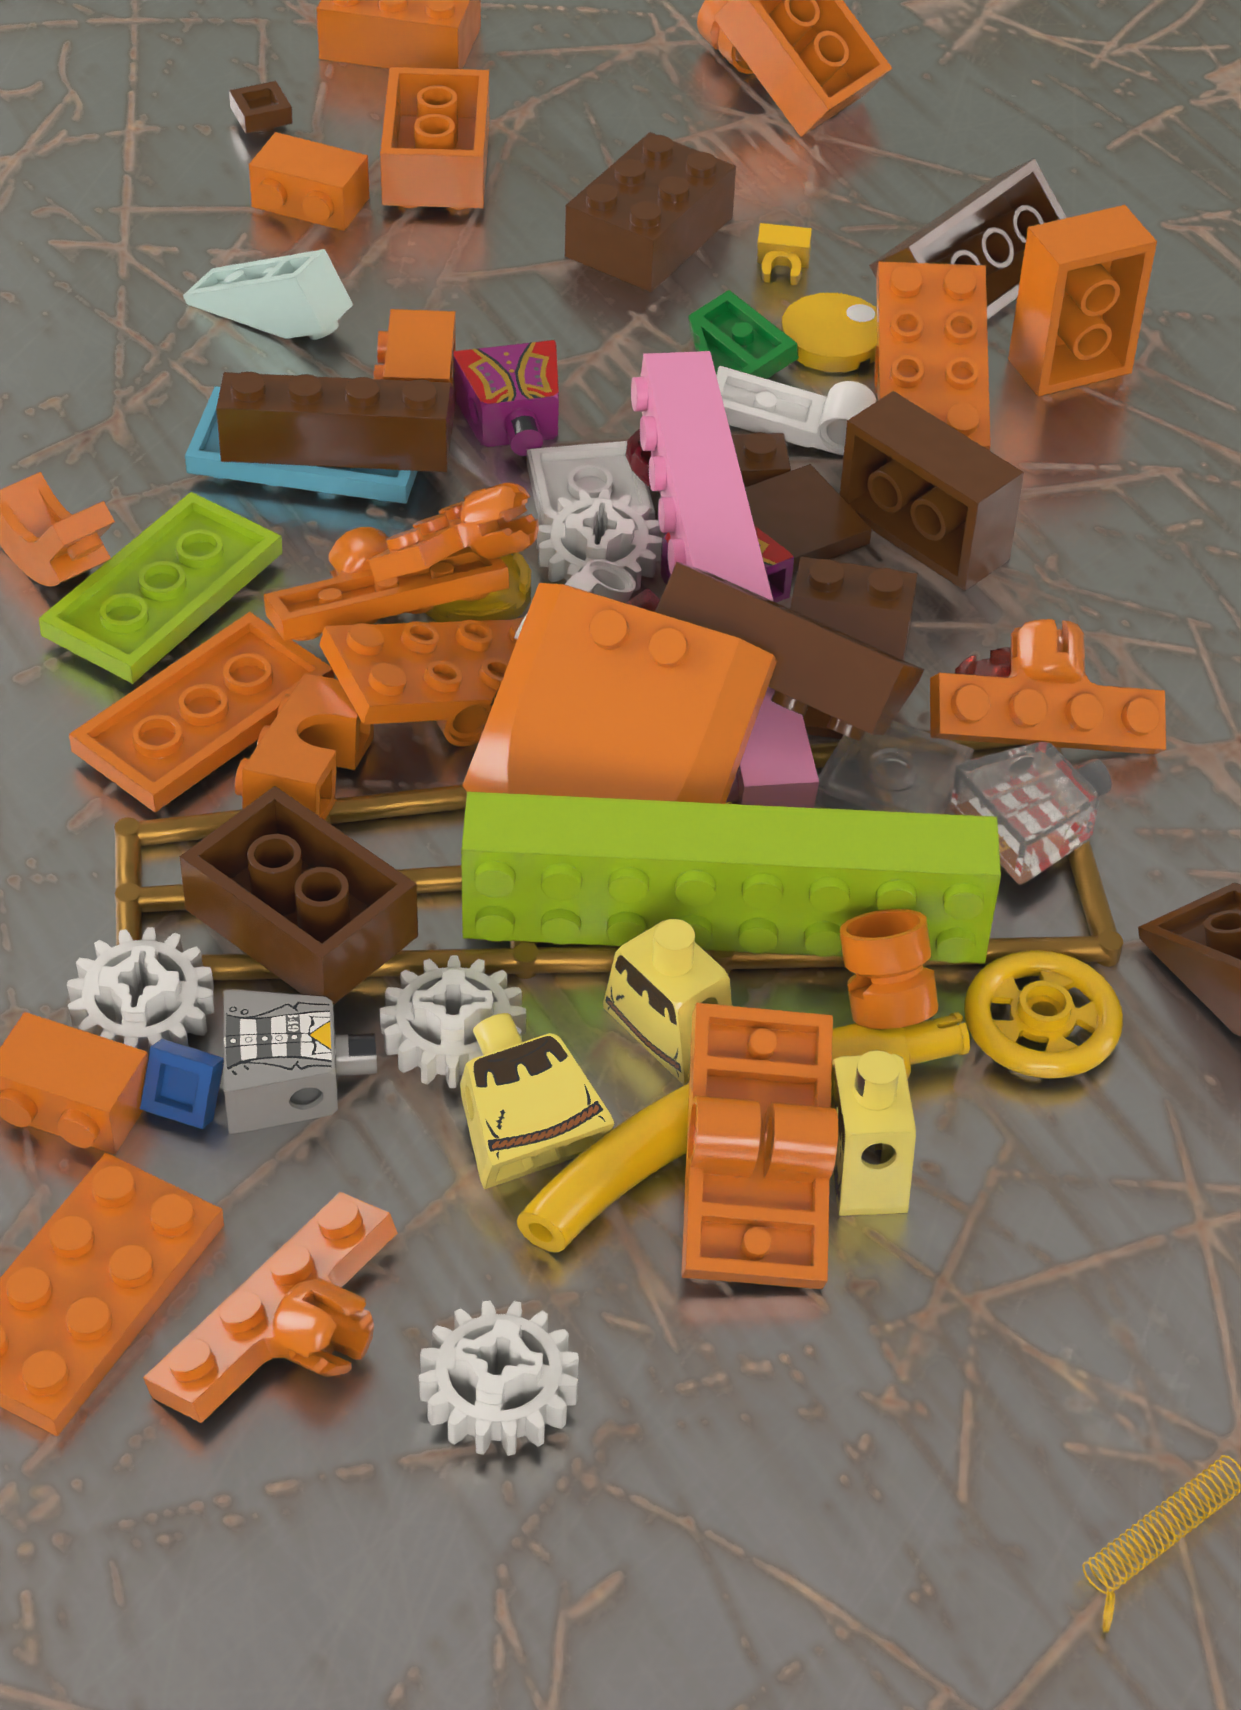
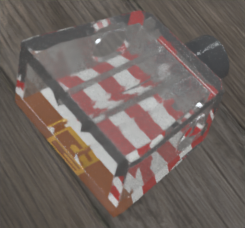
M1041 741L957 764L950 809L955 815L997 817L1000 865L1020 885L1029 881L1090 839L1093 835L1100 801L1099 797L1110 792L1112 782L1106 766L1100 760L1091 759L1073 767L1051 743Z

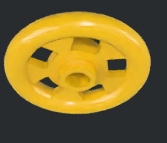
M1021 951L992 961L974 977L964 1001V1013L968 1030L982 1051L1000 1065L1031 1077L1056 1079L1087 1072L1109 1057L1122 1034V1007L1114 989L1106 979L1086 963L1071 956L1052 951ZM1039 976L1040 981L1029 983L1022 991L1018 989L1014 981L1018 978ZM1075 987L1089 999L1090 1003L1080 1008L1075 1007L1068 990ZM991 1003L1011 1005L1010 1021L993 1020ZM1075 1026H1080L1092 1033L1079 1046L1066 1039L1072 1033ZM1020 1036H1023L1034 1042L1047 1043L1045 1051H1038L1017 1044Z

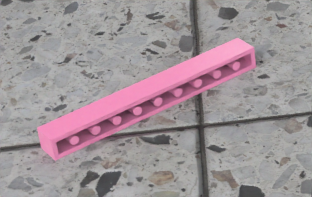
M710 351L643 354L641 377L632 378L631 401L634 412L642 411L643 415L640 420L642 450L651 451L652 454L649 461L650 487L652 491H660L661 494L658 504L660 530L662 533L670 532L671 536L668 542L670 574H672L676 562L708 571L773 601ZM768 687L726 802L730 801L732 804L814 808L819 779L803 716L772 702L771 698L775 690Z

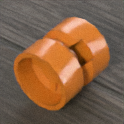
M910 909L878 910L858 915L841 925L840 938L844 966L850 972L855 973L848 979L847 986L852 1020L857 1025L872 1029L902 1028L923 1022L938 1012L939 1004L934 970L923 967V964L931 958L927 917L924 914Z

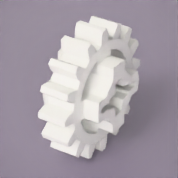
M604 488L600 492L599 498H591L585 489L579 490V501L574 503L562 496L558 498V511L546 509L543 512V525H539L536 542L539 567H548V580L551 582L560 581L563 578L568 581L576 571L579 573L589 561L603 559L621 566L630 573L636 583L634 590L637 591L641 588V576L653 578L656 561L661 560L662 538L659 537V520H649L650 508L647 505L638 506L633 509L631 507L632 495L627 493L620 497L618 501L610 499L609 489Z
M147 927L142 940L133 941L129 932L124 929L119 931V945L111 948L107 943L98 940L94 943L97 955L95 961L80 957L76 961L79 978L71 979L67 982L70 998L68 1009L72 1026L147 1051V1053L150 1052V1047L161 1039L189 1047L188 1032L201 1036L206 1034L207 1024L205 1015L215 1013L212 971L210 967H203L201 950L197 946L183 952L181 935L173 933L162 943L157 941L154 927Z
M451 955L446 968L438 969L431 959L423 961L424 974L417 976L407 970L401 972V988L387 987L385 991L386 1007L380 1008L381 1034H384V1050L387 1055L398 1054V1067L401 1072L405 1073L418 1066L421 1068V1083L428 1085L437 1074L446 1075V1082L449 1088H456L459 1082V1075H463L466 1063L474 1058L483 1056L473 1032L474 1027L486 1018L501 1013H509L522 1040V1035L526 1034V1008L522 1007V991L520 987L507 988V973L504 970L487 976L485 975L484 960H476L468 969L460 966V960L457 955Z
M489 1300L483 1301L481 1316L474 1319L461 1308L454 1311L455 1330L453 1331L438 1325L432 1330L433 1348H423L420 1353L419 1397L420 1401L428 1402V1421L431 1425L442 1424L448 1421L449 1442L456 1444L469 1434L475 1437L477 1454L484 1455L491 1441H501L507 1455H514L517 1448V1438L526 1436L530 1442L539 1447L544 1444L545 1423L560 1429L566 1425L567 1406L576 1405L578 1399L579 1358L578 1353L568 1352L569 1333L566 1329L555 1330L548 1334V1313L542 1310L530 1320L522 1318L521 1302L513 1301L508 1308L507 1314H496L495 1307Z

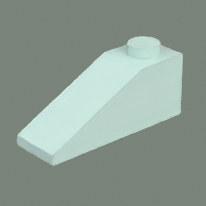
M325 249L212 268L182 295L187 305L285 339L309 336L312 340L323 338L338 328L337 320L353 306Z

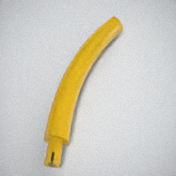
M959 1012L893 1029H872L857 1025L856 1023L833 1028L832 1062L840 1056H860L870 1051H884L889 1054H897L904 1059L907 1079H909L912 1064L957 1054H968L970 1050L969 1032L966 1022L962 1023L963 1016ZM689 1083L658 1099L620 1123L562 1169L518 1215L517 1225L523 1236L535 1246L548 1252L564 1250L586 1226L622 1195L662 1167L686 1154Z

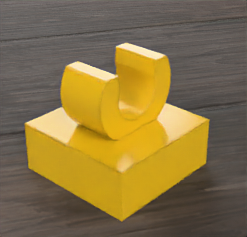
M760 223L757 242V263L762 264L761 275L763 282L770 283L772 269L780 265L790 268V285H797L799 283L801 268H809L812 228Z

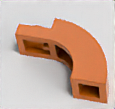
M41 472L0 489V546L8 557L32 580L44 586H56L111 559L100 537L115 521L104 501L72 515L58 501Z

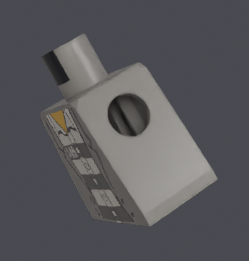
M223 990L224 1094L229 1134L330 1116L338 1110L337 1076L377 1074L375 1033L335 1035L333 1001L327 997L246 990Z

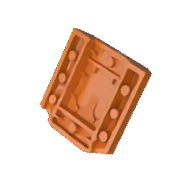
M539 583L462 787L467 792L726 804L777 660L773 654L738 637L568 585Z

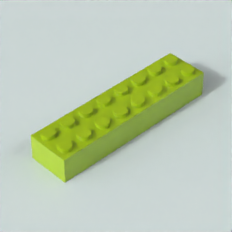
M467 792L461 847L463 939H482L488 941H524L560 945L587 944L621 947L662 921L679 919L692 926L695 932V943L703 950L843 957L840 927L847 920L878 910L910 909L921 912L927 917L931 946V958L927 961L985 963L1001 878L997 817Z

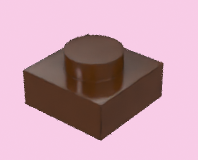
M277 81L229 90L230 108L245 133L268 132L275 127L293 124L292 106Z
M756 432L752 434L731 435L744 487L791 471L784 433Z

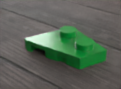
M730 290L688 315L689 329L696 352L710 351L716 374L720 365L768 379L799 359L797 342Z

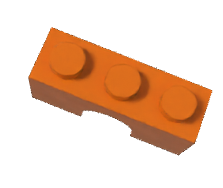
M305 673L292 694H285L283 696L277 717L271 726L265 725L262 728L253 754L249 759L243 758L238 766L235 777V793L242 796V810L276 786L325 820L335 804L336 767L355 770L374 739V724H362L339 680Z

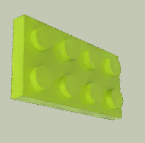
M190 492L39 617L41 636L133 684L283 553L282 536Z

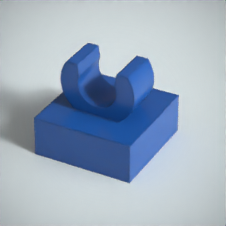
M165 1039L159 1040L150 1047L140 1110L203 1129L214 1120L224 1058Z

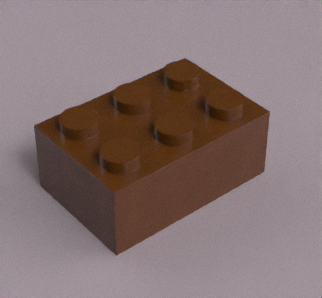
M649 132L566 204L565 257L652 292L733 217L736 165L720 160L710 153L700 152L672 141L667 136Z
M894 391L847 420L840 496L872 528V531L964 591L1010 560L1024 476L1023 471Z
M276 786L272 787L179 856L185 909L303 995L327 997L333 1001L334 1005L418 937L417 883Z

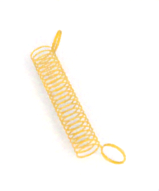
M1222 1455L1219 1460H1215L1214 1464H1210L1208 1469H1204L1202 1473H1198L1196 1478H1192L1184 1487H1180L1179 1492H1174L1173 1496L1167 1498V1501H1162L1161 1505H1157L1155 1510L1149 1512V1515H1145L1143 1519L1138 1520L1137 1524H1133L1131 1529H1126L1125 1533H1121L1119 1538L1113 1540V1543H1108L1107 1547L1101 1549V1552H1096L1095 1557L1089 1558V1562L1083 1563L1082 1569L1085 1577L1098 1591L1106 1594L1103 1615L1104 1633L1109 1632L1113 1618L1114 1591L1119 1589L1121 1585H1124L1134 1575H1137L1140 1570H1143L1152 1561H1155L1158 1556H1161L1163 1552L1167 1551L1176 1542H1179L1187 1533H1190L1199 1524L1203 1523L1205 1519H1208L1211 1514H1214L1241 1492V1484L1235 1471L1230 1465L1222 1461V1458L1225 1457L1230 1459L1241 1471V1467L1234 1459L1227 1455ZM1222 1463L1230 1468L1237 1482L1226 1473ZM1216 1468L1226 1475L1231 1486L1220 1477ZM1211 1473L1219 1478L1226 1491L1216 1484ZM1205 1477L1212 1481V1483L1217 1488L1219 1495L1216 1494L1209 1487L1205 1480ZM1199 1482L1208 1488L1213 1499L1203 1491ZM1233 1483L1238 1486V1489L1234 1488ZM1193 1486L1200 1490L1208 1505L1198 1497ZM1227 1487L1233 1490V1494L1228 1493ZM1187 1491L1196 1497L1201 1508L1192 1501ZM1221 1491L1227 1495V1499L1222 1497ZM1182 1496H1184L1191 1503L1196 1514L1189 1507H1187V1505L1182 1499ZM1215 1496L1221 1499V1503L1216 1501ZM1170 1498H1173L1174 1504L1169 1502ZM1175 1500L1184 1506L1189 1517L1180 1510ZM1209 1500L1215 1504V1508L1210 1506ZM1164 1503H1167L1168 1509L1163 1506ZM1170 1505L1179 1512L1184 1523L1173 1513ZM1203 1505L1209 1508V1512L1204 1510ZM1161 1508L1162 1513L1158 1512L1157 1509ZM1164 1509H1165L1168 1513L1171 1514V1516L1174 1518V1520H1175L1177 1526H1175V1525L1168 1519V1517L1166 1516V1514H1165V1512H1164ZM1197 1509L1203 1513V1517L1199 1516ZM1152 1512H1155L1156 1518L1151 1516ZM1158 1514L1166 1520L1172 1532L1161 1522ZM1191 1514L1197 1517V1521L1193 1520ZM1146 1517H1149L1151 1524L1145 1520ZM1185 1518L1191 1522V1526L1187 1525ZM1152 1519H1154L1161 1526L1165 1535H1163L1156 1528ZM1143 1522L1144 1527L1140 1526L1139 1523ZM1146 1523L1153 1528L1159 1540L1151 1534ZM1179 1523L1185 1526V1531L1181 1530ZM1134 1526H1137L1139 1533L1133 1530ZM1173 1527L1179 1531V1535L1175 1534ZM1140 1528L1148 1534L1153 1545L1144 1537ZM1128 1531H1131L1133 1538L1127 1535ZM1167 1532L1173 1535L1174 1540L1169 1539ZM1134 1533L1142 1539L1147 1549L1139 1543ZM1160 1535L1167 1540L1168 1545L1163 1543ZM1122 1536H1125L1127 1543L1121 1539ZM1128 1538L1137 1545L1141 1554L1131 1545ZM1116 1540H1119L1121 1547L1115 1544ZM1155 1541L1162 1546V1549L1157 1548ZM1122 1542L1129 1547L1135 1559L1126 1551ZM1148 1544L1155 1549L1156 1554L1151 1553ZM1110 1545H1113L1115 1552L1109 1549ZM1116 1547L1123 1552L1129 1563L1121 1557ZM1142 1549L1149 1554V1559L1144 1556ZM1104 1550H1107L1109 1557L1103 1554ZM1111 1553H1113L1117 1557L1122 1567H1120L1115 1562V1560L1111 1556ZM1098 1554L1101 1555L1103 1562L1097 1558ZM1136 1554L1143 1559V1563L1138 1561ZM1104 1557L1111 1562L1116 1572L1108 1565ZM1129 1557L1137 1563V1568L1132 1566ZM1092 1559H1095L1097 1567L1091 1563ZM1098 1562L1105 1567L1110 1577L1102 1570ZM1123 1562L1131 1568V1573L1126 1571ZM1085 1564H1089L1091 1572L1106 1586L1107 1592L1101 1590L1091 1581L1085 1571ZM1092 1566L1099 1572L1104 1582L1096 1575ZM1117 1567L1125 1573V1578L1120 1576ZM1111 1572L1119 1578V1582L1114 1581ZM1104 1576L1113 1583V1587L1108 1586Z

